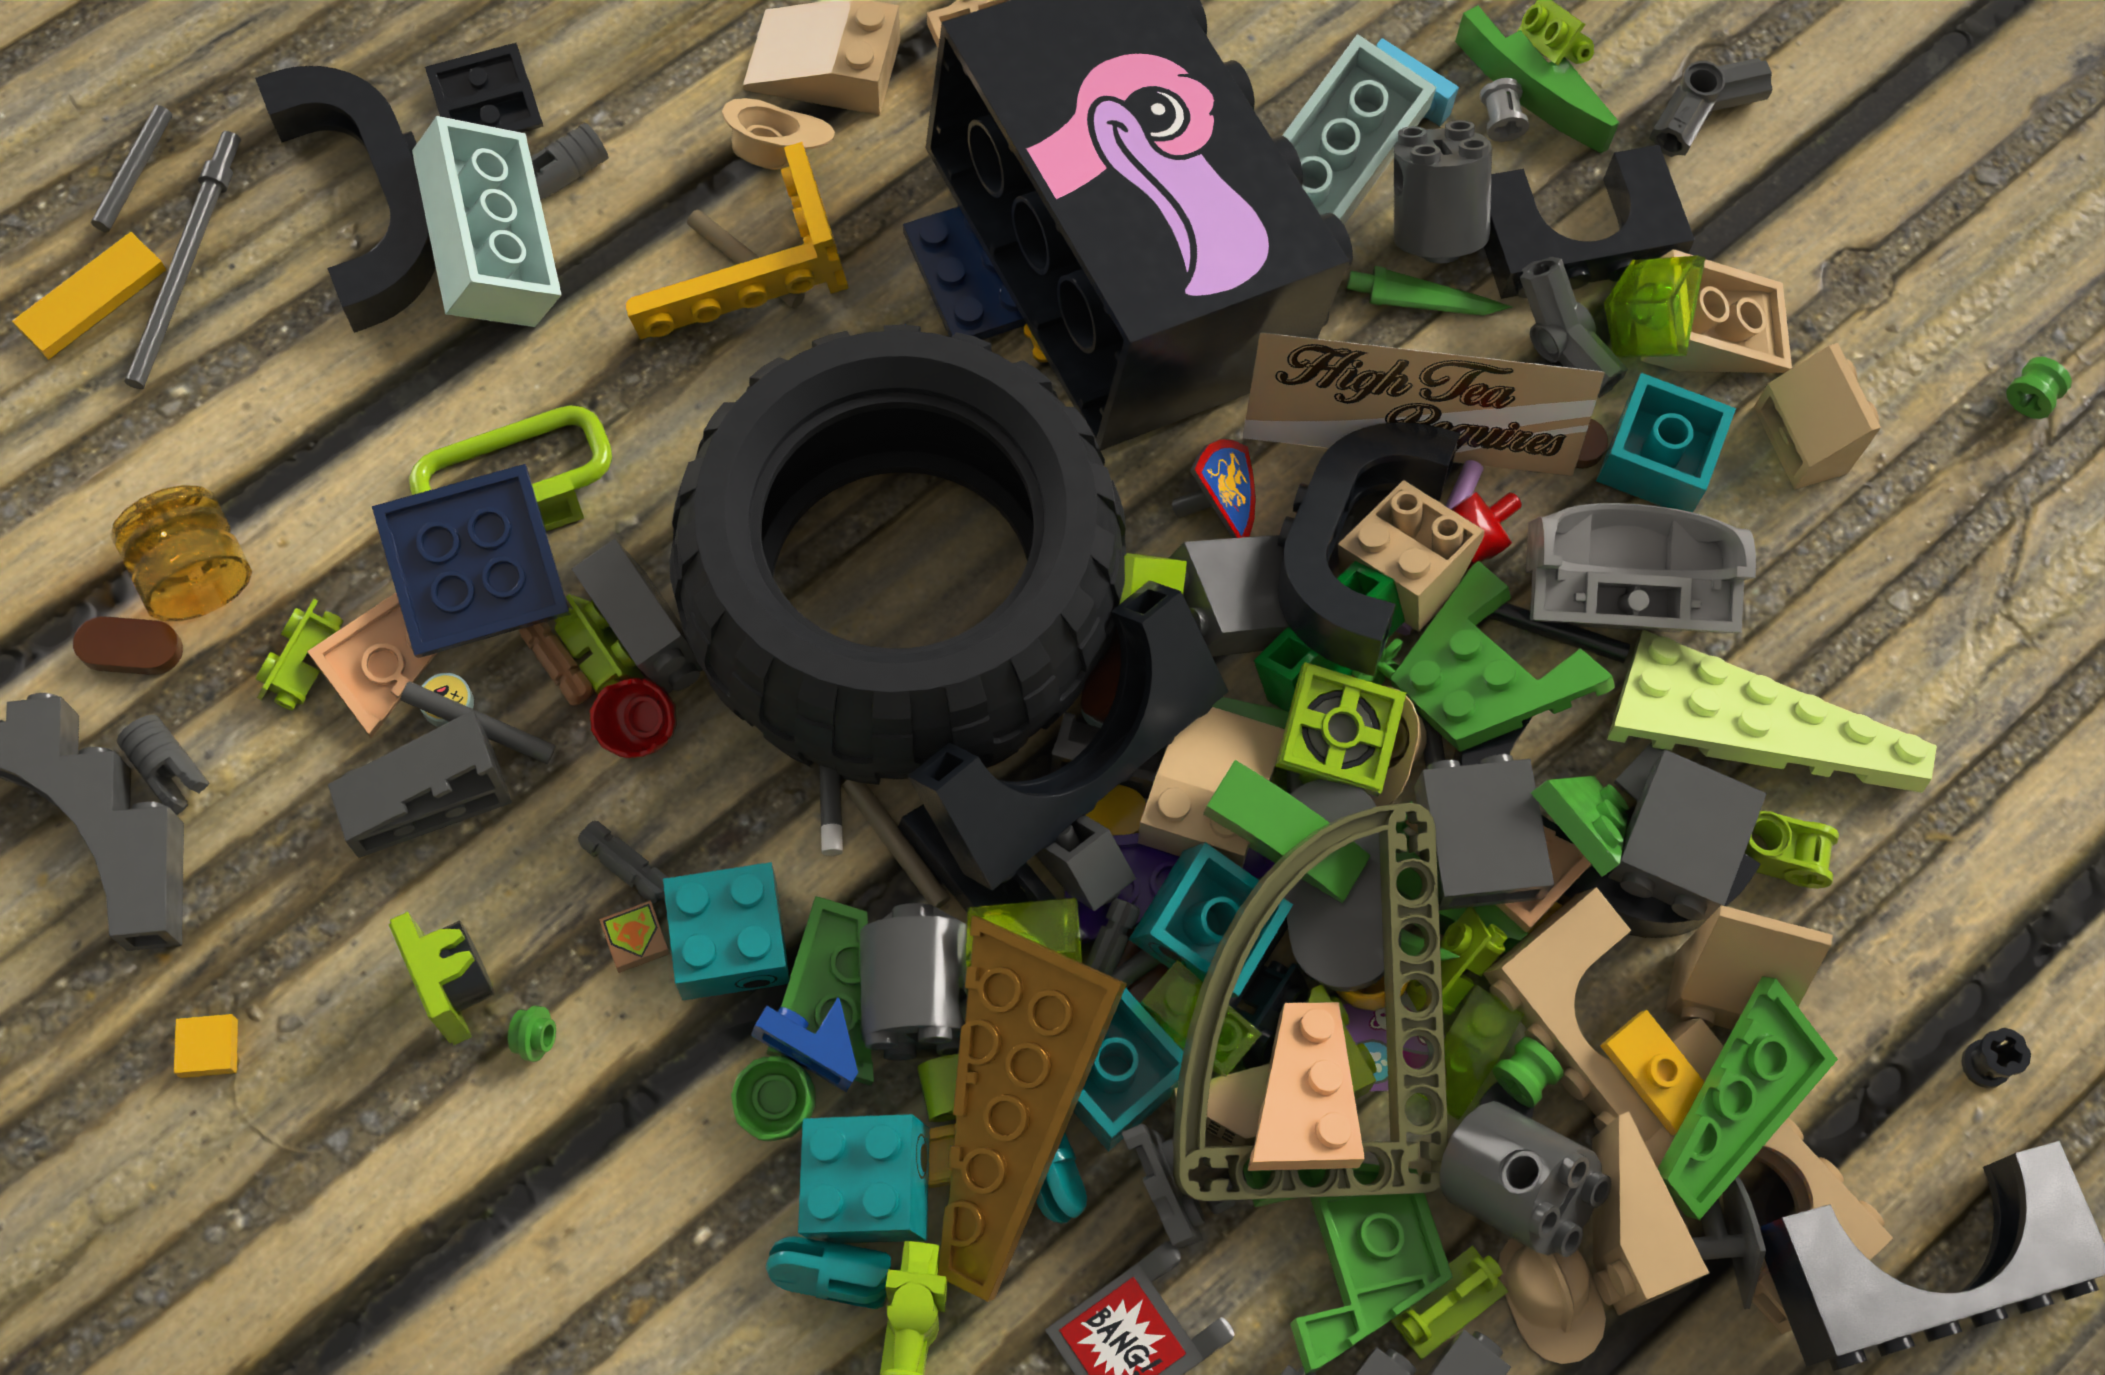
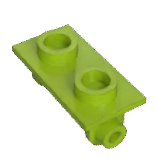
M1537 0L1526 11L1522 24L1517 32L1521 30L1534 47L1556 65H1559L1564 57L1575 64H1582L1589 61L1594 54L1593 41L1581 33L1586 24L1553 0Z
M568 594L566 598L573 607V609L569 608L571 615L554 619L557 623L554 629L573 658L580 659L589 650L592 651L593 654L581 663L579 667L592 684L595 692L599 694L607 685L615 684L622 680L645 678L593 600L588 601Z
M316 599L312 600L306 612L295 608L281 633L282 636L290 639L281 656L272 652L269 653L255 678L264 684L257 698L262 700L267 690H270L277 694L274 702L287 710L293 711L296 704H303L320 671L302 661L306 655L309 656L308 650L339 631L344 621L339 616L325 611L322 617L313 613L318 603Z
M1468 907L1461 917L1448 927L1440 941L1441 948L1460 956L1459 958L1441 961L1443 1015H1451L1455 1011L1456 1006L1474 986L1471 978L1462 973L1468 969L1482 976L1497 957L1505 951L1503 943L1507 940V935L1494 924H1490L1486 928L1473 907ZM1410 980L1406 992L1416 1010L1419 1011L1426 1002V991L1421 983L1416 980Z
M1473 1245L1449 1263L1453 1276L1451 1280L1391 1320L1420 1361L1509 1292L1498 1278L1503 1274L1498 1263L1489 1255L1483 1259Z

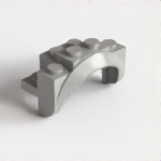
M1585 504L1569 507L1544 517L1539 516L1528 522L1526 573H1532L1530 621L1572 623L1578 627L1674 633L1684 630L1742 633L1744 581L1756 578V553L1752 532L1748 529L1733 527L1704 515L1642 504Z

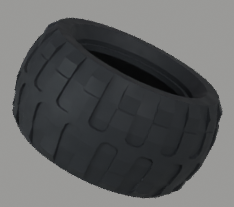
M903 324L884 325V331L866 332L852 336L849 335L848 331H843L813 340L812 348L797 354L789 360L778 357L764 365L749 377V386L746 392L736 402H724L713 414L703 431V438L700 441L695 460L688 462L676 498L672 519L673 543L669 559L670 580L685 638L697 662L708 677L713 690L740 719L745 720L751 727L756 726L768 742L792 759L807 766L817 763L823 767L834 769L839 775L843 776V779L879 785L881 778L909 779V774L950 742L978 756L984 766L988 768L1017 753L1027 743L1028 738L1036 734L1041 728L1047 730L1070 708L1084 690L1086 680L1104 658L1112 642L1116 624L1111 611L1120 604L1125 584L1124 555H1127L1125 515L1120 496L1114 481H1111L1107 467H1104L1105 459L1086 420L1076 407H1066L1052 389L1051 381L1038 369L1025 361L1011 363L992 352L991 343L958 332L952 337L936 333L921 332L920 326ZM887 473L927 474L958 483L972 490L996 508L1016 533L1023 547L1027 564L1021 578L1005 601L991 615L969 630L947 640L926 646L912 648L872 647L845 640L821 629L793 607L773 579L775 566L782 546L795 524L820 499L848 483Z

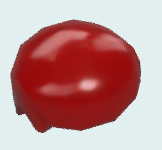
M645 678L622 680L615 684L607 685L599 692L590 709L591 731L603 749L619 757H644L665 747L668 744V740L673 737L677 727L676 705L663 686Z

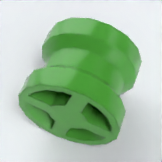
M2034 357L2022 369L2021 377L2015 378L2007 388L2006 396L2013 408L2021 414L2034 419H2043L2048 417L2054 410L2057 399L2062 398L2071 388L2072 379L2069 372L2057 361L2047 357Z
M1523 1037L1514 1046L1515 1054L1510 1059H1501L1493 1067L1492 1071L1498 1083L1511 1097L1520 1104L1533 1108L1542 1099V1090L1547 1085H1555L1564 1076V1071L1553 1054L1543 1045L1530 1037Z

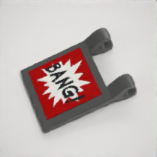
M1171 1241L1161 1244L1136 1265L1045 1329L1075 1375H1184L1232 1341L1235 1333L1229 1322L1224 1318L1217 1319L1192 1339L1189 1338L1152 1284L1153 1281L1172 1270L1181 1261V1254L1176 1246L1172 1245Z

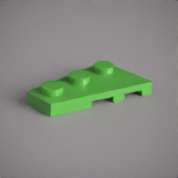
M1595 776L1550 779L1531 792L1533 797L1602 877L1620 864L1628 820L1626 811L1629 808L1616 788L1610 784L1604 787Z
M815 896L781 1007L788 1008L802 1016L809 1023L806 1029L816 1034L834 1002L839 998L858 1070L854 1081L871 1086L874 1082L871 1049L865 1047L861 1035L860 930L868 924L867 911ZM768 1046L767 1055L784 1056Z

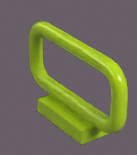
M579 406L559 407L439 448L422 456L413 466L409 475L411 495L432 490L429 484L430 478L435 472L443 468L565 426L575 425L584 431L592 451L591 460L582 467L532 484L547 532L584 519L575 490L600 480L609 470L613 457L611 444L601 421L595 413Z

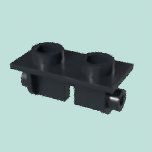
M1271 961L1268 967H1262L1242 998L1244 1003L1257 1010L1252 1015L1242 1009H1235L1220 1032L1219 1045L1216 1052L1221 1057L1234 1062L1238 1056L1246 1070L1262 1066L1263 1063L1266 1064L1270 1061L1279 1015L1284 1004L1306 1003L1309 988L1296 964L1292 963L1288 969L1277 961Z

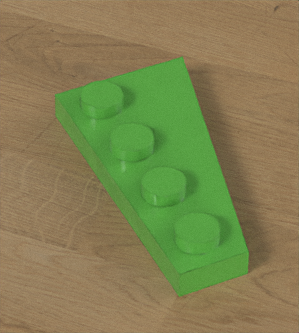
M1761 977L1658 1167V1171L1673 1201L1687 1217L1700 1220L1838 1060L1776 978Z

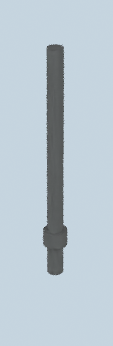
M222 132L212 159L205 161L198 178L201 184L200 190L124 380L130 387L144 389L219 195L228 189L233 176V171L230 167L241 141L240 137L233 132Z

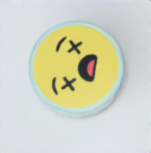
M440 673L430 677L422 685V687L467 707L472 709L474 707L473 694L466 681L458 675ZM421 710L427 721L434 726L440 727L449 722Z

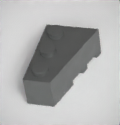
M474 710L360 768L348 771L341 778L328 784L345 841L358 858L512 803L494 748Z

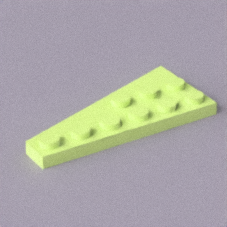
M1642 630L1636 642L1607 740L1623 743L1626 742L1628 736L1651 739L1653 748L1671 751L1675 744L1698 747L1706 757L1784 769L1787 763L1810 766L1811 774L1830 777L1834 770L1853 773L1863 783L1923 793L1932 779L1937 748L1936 745L1926 742L1916 735L1898 731L1873 721L1865 715L1850 712L1825 702L1817 696L1797 691L1777 683L1767 676L1749 672L1729 664L1719 657L1709 656L1681 645L1668 637L1659 636L1646 630Z

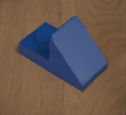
M836 999L816 1034L806 1029L809 1023L796 1012L785 1007H780L777 1012L766 1006L756 1022L751 1036L847 1092L857 1076L858 1070L840 999Z

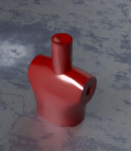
M1474 492L1451 508L1452 511L1484 530V537L1467 570L1478 561L1481 562L1493 558L1512 544L1501 523L1521 509L1522 503L1516 494L1509 492L1492 506L1488 507L1481 496Z

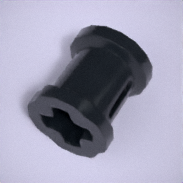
M2001 1028L1987 1033L1983 1039L1968 1045L1962 1054L1961 1063L1964 1073L1974 1084L1984 1088H1995L2006 1082L2010 1076L2020 1074L2026 1070L2030 1064L2031 1051L2027 1047L2022 1035L2015 1030Z

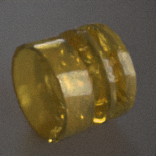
M181 485L156 491L140 498L127 507L113 523L110 536L128 572L133 574L131 580L149 616L158 620L184 621L204 616L219 609L238 597L249 584L252 575V569L235 535L230 533V525L214 493L202 486Z

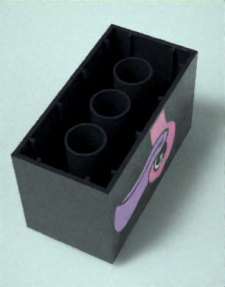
M1009 0L944 21L941 24L925 148L1070 401L1089 425L1101 451L1249 394L1260 333L1318 339L1322 327L1328 323L1329 310L1344 273L1350 269L1353 261L1351 240L1342 221L1333 213L1320 215L1302 187L1303 171L1296 149L1282 135L1271 138L1254 111V92L1245 69L1235 60L1223 63L1207 37V19L1200 0Z

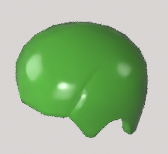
M771 1055L770 1057L753 1060L738 1074L731 1093L736 1122L758 1140L776 1141L792 1138L802 1129L803 1119L811 1118L816 1106V1089L810 1075L803 1066L784 1056Z

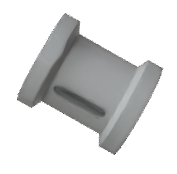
M1497 79L1486 84L1480 91L1481 102L1487 107L1490 120L1486 127L1487 134L1494 141L1505 142L1517 139L1529 129V120L1527 115L1522 113L1519 100L1523 93L1522 86L1516 79Z

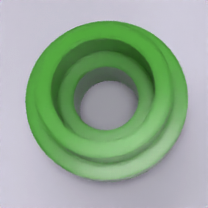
M531 1006L528 1010H518L512 1017L508 1029V1045L511 1052L520 1054L523 1060L539 1061L545 1052L550 1051L554 1045L556 1024L551 1019L547 1008Z

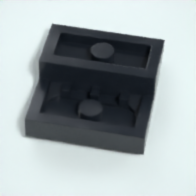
M517 42L425 67L440 117L520 133L544 127Z

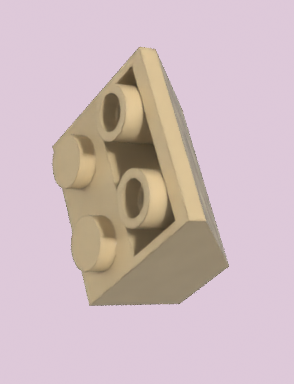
M1838 343L1825 347L1769 382L1754 406L1794 490L1848 474L1881 429L1878 412L1875 406L1870 401H1867L1857 381L1855 366L1850 360L1845 358Z
M1403 480L1338 543L1339 575L1354 561H1357L1393 578L1405 623L1419 632L1440 611L1459 585L1484 537V530Z

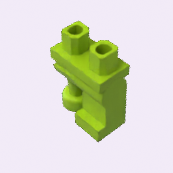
M905 1241L901 1270L888 1269L886 1280L889 1304L887 1305L888 1322L880 1375L925 1374L928 1347L936 1339L939 1331L938 1311L945 1312L947 1300L946 1276L938 1275L939 1245Z

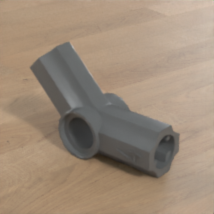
M1755 58L1717 66L1708 61H1697L1690 64L1652 130L1649 139L1655 145H1660L1662 153L1670 157L1675 155L1686 156L1702 126L1713 111L1767 100L1773 90L1771 84L1772 72L1767 61Z
M1549 257L1530 263L1522 269L1523 274L1520 280L1536 322L1530 328V338L1534 348L1545 360L1551 363L1559 361L1564 367L1605 372L1598 394L1599 398L1602 397L1624 378L1628 371L1627 367L1595 334V322L1589 311L1576 301L1562 259Z

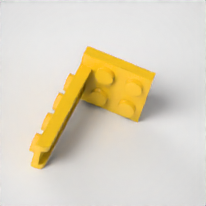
M803 142L784 147L789 167L780 170L789 198L792 201L793 213L804 244L631 297L626 303V310L640 340L648 337H662L668 335L674 329L696 322H711L722 314L741 308H756L766 303L767 300L789 293H804L815 285L827 282L831 294L849 288Z

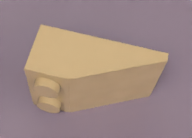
M828 0L766 9L743 83L744 90L880 115L900 44L899 5L873 0Z
M1674 249L1634 274L1642 362L1678 372L1785 373L1792 369L1783 283Z
M1212 707L1204 716L1193 721L1174 738L1173 742L1166 749L1140 821L1138 843L1180 857L1183 850L1206 842L1242 868L1250 842L1203 815L1234 760L1271 781L1285 729Z
M1721 905L1676 951L1665 1012L1681 1016V1021L1702 1018L1709 1028L1717 1025L1733 1030L1762 976L1776 978L1799 1007L1831 947L1833 935Z
M1630 1112L1619 1115L1592 1138V1151L1596 1153L1601 1162L1602 1173L1611 1178L1612 1184L1606 1201L1593 1210V1264L1597 1270V1273H1594V1281L1603 1301L1609 1306L1613 1304L1618 1316L1675 1292L1709 1273Z

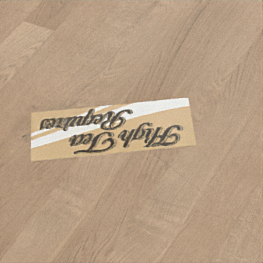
M1260 333L1243 438L1330 448L1344 436L1365 427L1398 422L1419 423L1460 433L1454 458L1455 463H1465L1467 460H1473L1482 466L1572 476L1605 372Z

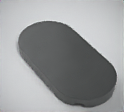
M1323 779L1308 782L1290 794L1329 823L1341 817L1377 807L1372 798L1360 787ZM1379 832L1354 841L1371 856L1343 903L1302 879L1284 897L1293 904L1286 917L1290 943L1298 965L1313 980L1334 991L1352 992L1362 990L1376 984L1384 976ZM1400 931L1399 937H1398V942H1399V946H1400V947H1401V931Z

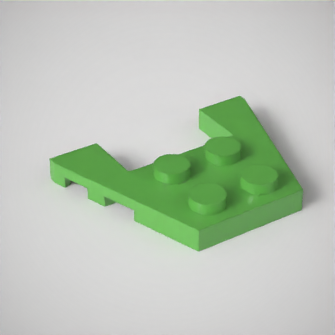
M1479 561L1470 568L1390 678L1392 687L1405 692L1406 696L1414 704L1416 712L1459 752L1523 727L1522 720L1547 710L1556 714L1571 708L1572 700L1595 692L1598 697L1615 688L1613 675L1581 648L1541 679L1536 680L1475 625L1511 599L1509 587Z
M1249 1158L1243 1166L1247 1184L1254 1189L1260 1188L1269 1180L1271 1170L1248 1171ZM1362 1163L1359 1168H1352L1356 1180L1365 1185L1376 1179L1380 1167L1376 1164ZM1409 1168L1410 1173L1418 1174L1417 1169ZM1325 1169L1298 1170V1175L1303 1184L1311 1187L1322 1181ZM1425 1193L1310 1197L1344 1307L1298 1317L1290 1323L1305 1375L1316 1372L1453 1278ZM1295 1198L1252 1199L1254 1207H1260Z

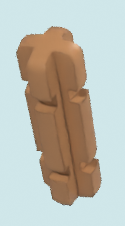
M547 622L519 629L525 643L533 650L538 661L556 686H559L561 693L570 705H580L593 695L594 689L585 674L579 670L577 663L559 638L553 634Z

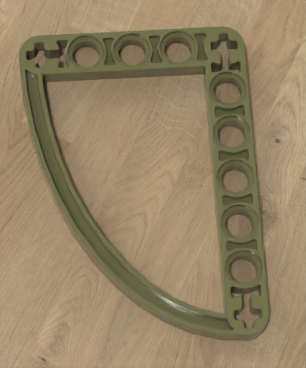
M1402 803L1373 807L1341 817L1312 832L1285 853L1259 880L1235 914L1216 949L1200 988L1187 1032L1178 1079L1173 1136V1177L1180 1192L1190 1198L1202 1201L1415 1194L1432 1192L1441 1187L1440 1169L1443 1154L1448 1145L1436 829L1432 815L1420 804ZM1406 814L1408 822L1418 826V834L1409 836V853L1420 851V860L1411 858L1396 861V853L1407 852L1406 835L1396 831V823L1405 821ZM1379 832L1390 1141H1362L1363 1152L1369 1151L1377 1158L1380 1167L1379 1174L1371 1183L1362 1185L1354 1177L1352 1168L1325 1169L1322 1181L1315 1186L1308 1187L1300 1180L1298 1170H1271L1270 1178L1265 1185L1256 1189L1251 1188L1244 1181L1242 1172L1244 1164L1251 1157L1254 1145L1205 1146L1210 1081L1218 1039L1231 995L1244 962L1262 928L1288 892L1308 871L1331 853L1357 839ZM1405 868L1413 869L1417 872L1422 881L1421 892L1413 900L1405 899L1397 890V876ZM1407 924H1414L1420 928L1424 936V946L1415 956L1407 955L1399 946V933ZM1409 980L1418 981L1426 991V1002L1423 1008L1417 1012H1410L1401 1002V989ZM1414 1036L1423 1039L1429 1051L1425 1064L1416 1069L1407 1065L1402 1054L1404 1044ZM1421 1093L1429 1100L1431 1112L1426 1122L1415 1126L1406 1117L1405 1103L1413 1094ZM1406 1133L1423 1136L1431 1134V1142L1420 1141L1421 1157L1431 1161V1171L1422 1172L1421 1181L1418 1174L1409 1172V1162L1418 1160L1419 1146L1418 1142H1407ZM1227 1155H1232L1231 1160H1230V1163H1229V1167H1228V1163H1227L1225 1157H1226ZM1202 1157L1205 1166L1229 1168L1228 1173L1233 1188L1232 1190H1227L1228 1179L1208 1178L1204 1181V1189L1200 1190L1198 1182L1189 1180V1169L1198 1168L1199 1158Z

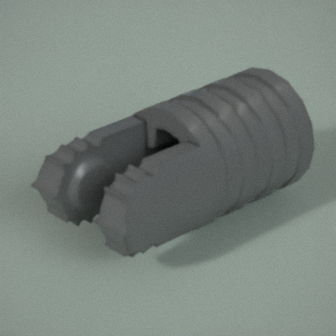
M584 122L575 130L573 129L567 133L566 136L559 138L555 143L550 144L531 157L540 200L546 199L548 196L550 197L551 194L558 192L574 182L578 177L580 178L589 170L597 167L598 164L609 159L603 143L587 123Z
M146 715L130 723L118 735L117 744L120 749L125 753L161 803L168 806L176 815L188 806V801L185 800V797L181 794L182 792L171 778L174 776L179 777L184 786L198 794L210 784L159 716Z

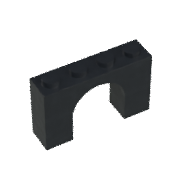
M1660 145L1614 152L1603 181L1618 220L1619 231L1608 238L1598 241L1573 240L1554 231L1543 220L1537 209L1524 169L1491 174L1490 240L1484 246L1501 299L1515 296L1527 298L1520 280L1523 274L1522 269L1534 261L1544 260L1549 257L1562 259L1572 290H1575L1588 283L1610 279L1613 282L1626 280L1673 249L1688 254L1695 239Z

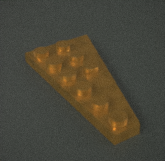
M972 916L970 936H973L971 966L967 967L965 988H968L965 1024L961 1026L953 1115H957L954 1146H950L948 1168H951L948 1205L944 1207L938 1275L946 1276L947 1282L989 1302L994 1300L1127 983L979 916Z

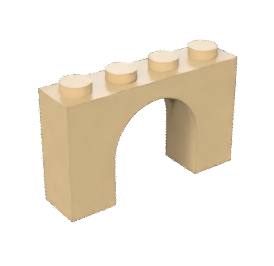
M1595 887L1573 896L1483 974L1491 983L1489 989L1495 1001L1504 1010L1511 1013L1514 1012L1526 1027L1524 1031L1525 1037H1530L1539 1042L1560 1063L1564 1071V1076L1560 1079L1562 1085L1573 1097L1578 1100H1584L1596 1116L1594 1124L1599 1132L1619 1115L1629 1111L1644 1142H1646L1663 1127L1662 1123L1612 1060L1603 1057L1588 1044L1579 1029L1575 1016V993L1581 977L1596 960L1631 931L1599 889ZM1702 1018L1678 1022L1666 1034L1705 1082L1724 1046Z
M1787 1118L1754 1156V1159L1768 1165L1783 1179L1792 1194L1796 1214L1831 1204L1845 1233L1865 1257L1871 1260L1894 1239L1884 1228L1883 1218L1870 1204L1865 1201H1858L1844 1186V1178L1840 1171L1827 1159L1818 1158L1803 1142L1804 1136L1799 1127L1791 1119ZM1664 1126L1645 1142L1657 1169L1675 1135H1670ZM1766 1267L1759 1275L1752 1302L1780 1333L1784 1334L1791 1331L1792 1328L1769 1269Z

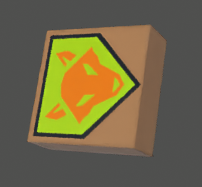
M651 900L599 919L618 973L670 954Z

